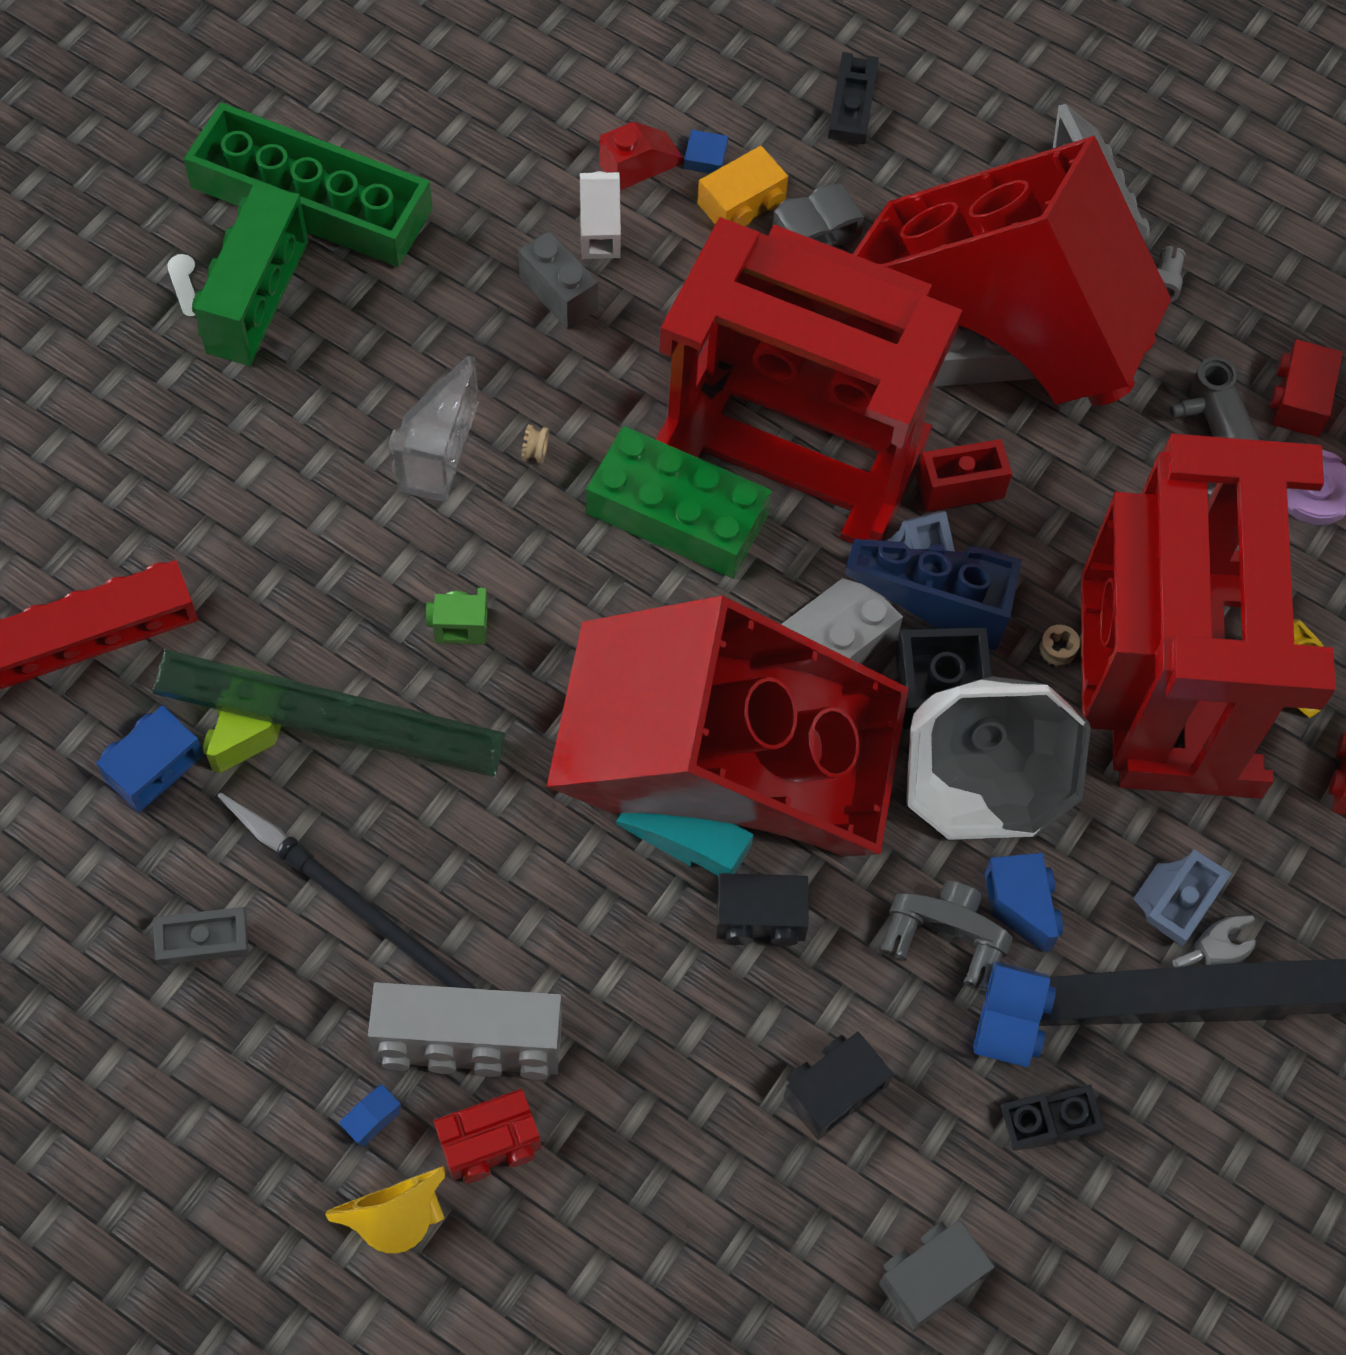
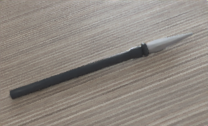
M223 793L218 794L223 803L260 842L276 851V856L280 860H286V863L300 873H305L446 987L478 989L316 861L308 850L301 844H298L296 838L292 836L287 837L276 825Z

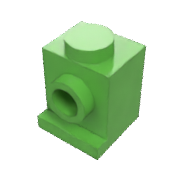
M478 588L477 595H469L462 591L435 594L434 602H427L426 627H433L435 643L486 644L488 616L486 588Z

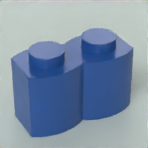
M994 961L974 1040V1054L1024 1067H1029L1032 1057H1040L1045 1032L1038 1030L1043 1013H1051L1056 995V987L1049 986L1050 977L1048 974Z

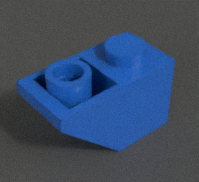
M1043 853L990 858L984 872L991 915L1041 952L1051 951L1058 937L1063 933V921L1060 910L1053 908L1051 894H1054L1055 879L1052 868H1046Z

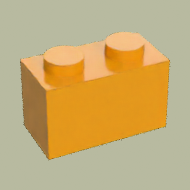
M760 145L700 179L697 204L714 224L717 223L719 217L746 226L756 216L767 210H775L786 200L788 175Z

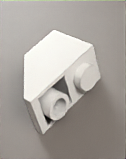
M597 171L593 173H580L582 259L620 258L619 172L606 173Z

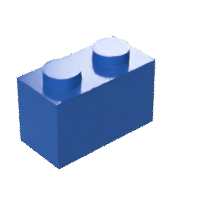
M162 705L154 713H148L140 718L134 730L123 740L110 744L103 751L101 758L96 764L103 779L131 807L140 813L204 757L198 738Z

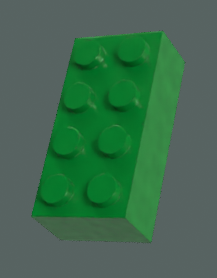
M255 182L249 195L243 196L238 208V218L233 227L227 228L223 238V249L218 258L212 259L208 268L207 282L203 290L196 292L192 302V312L196 315L198 334L202 337L206 354L251 366L308 244L300 194Z
M623 426L586 488V514L734 579L769 515L772 490Z

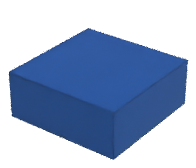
M691 130L684 159V169L711 174L723 167L729 136Z

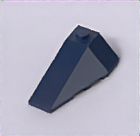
M854 539L844 574L938 629L986 628L988 647L996 651L1011 616L1022 559L983 547L968 546L966 552L945 551L944 545L930 544L929 549L909 548L904 542Z

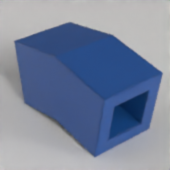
M380 1084L338 1123L359 1145L365 1147L385 1126L400 1115L401 1103L383 1084Z

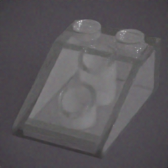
M467 355L404 415L400 430H393L389 441V453L394 455L392 474L397 475L399 492L447 502L479 403L475 357Z

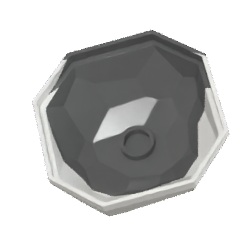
M992 676L935 693L917 709L912 719L906 793L907 806L948 840L1035 837L1083 799L1091 729L1089 721L1051 687L1043 683Z

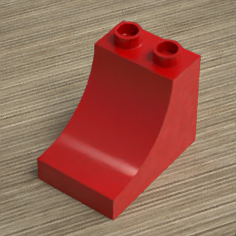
M1095 135L888 201L853 253V255L932 284L930 298L962 309L959 325L985 336L1016 357L1040 381L1055 404L1087 397L1092 405L1102 406L1113 403L1128 394L1135 385L1133 377L1145 352L1156 342L1155 332L1171 301L1167 288Z
M723 595L584 621L581 624L546 787L610 813L665 814L726 822L789 837L828 850L842 857L880 855L909 688Z

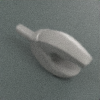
M1230 916L1211 924L1195 942V951L1173 960V966L1187 967L1200 960L1203 965L1237 964L1243 961L1254 950L1256 940L1236 945L1231 943L1228 935L1235 934L1239 929L1251 925L1255 921L1254 916Z

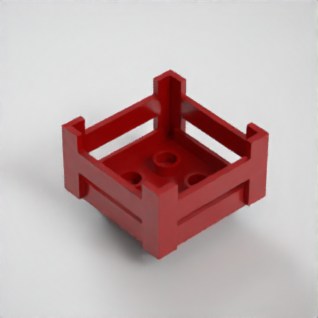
M719 217L660 327L659 352L670 357L672 356L668 417L656 440L699 459L703 452L851 511L841 531L840 539L852 544L854 539L884 541L920 463L921 454L927 448L933 425L923 422L933 383L956 336L962 309L930 298L932 284L774 224L769 235H765ZM705 344V346H704V348H703V350H702V352H701V354H700V356H699V350L701 351L703 345ZM722 361L730 364L731 368L721 370L718 366ZM732 369L724 389L713 399H710L701 391L704 382L712 387ZM732 395H735L879 453L868 473L727 417L723 413Z
M1171 433L1164 451H1159L1142 493H1114L1081 575L1082 716L1089 721L1091 729L1112 730L1113 770L1119 771V788L1262 799L1273 784V770H1265L1264 755L1254 753L1283 707L1323 710L1335 692L1333 647L1294 644L1287 488L1321 491L1324 485L1322 445ZM1207 482L1217 483L1208 501ZM1224 606L1241 607L1242 640L1225 639ZM1182 731V748H1173Z

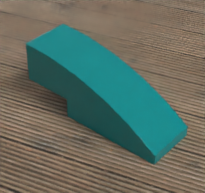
M621 813L616 820V825L691 867L693 863H696L719 876V873H736L752 847L754 835L732 823L684 816Z

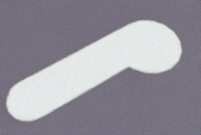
M179 254L169 260L167 264L168 271L182 312L187 316H195V313L192 312V302L195 293L189 278V274L195 268V262L192 257Z

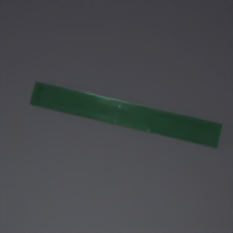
M164 649L153 687V694L492 777H495L505 738L504 732Z

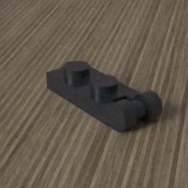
M842 52L828 139L865 144L879 57L868 56L867 59L853 57V53Z

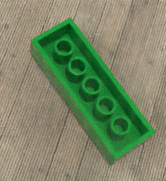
M220 102L184 157L191 188L239 206L243 196L249 195L255 182L300 194L307 233L398 268L433 210L429 180Z

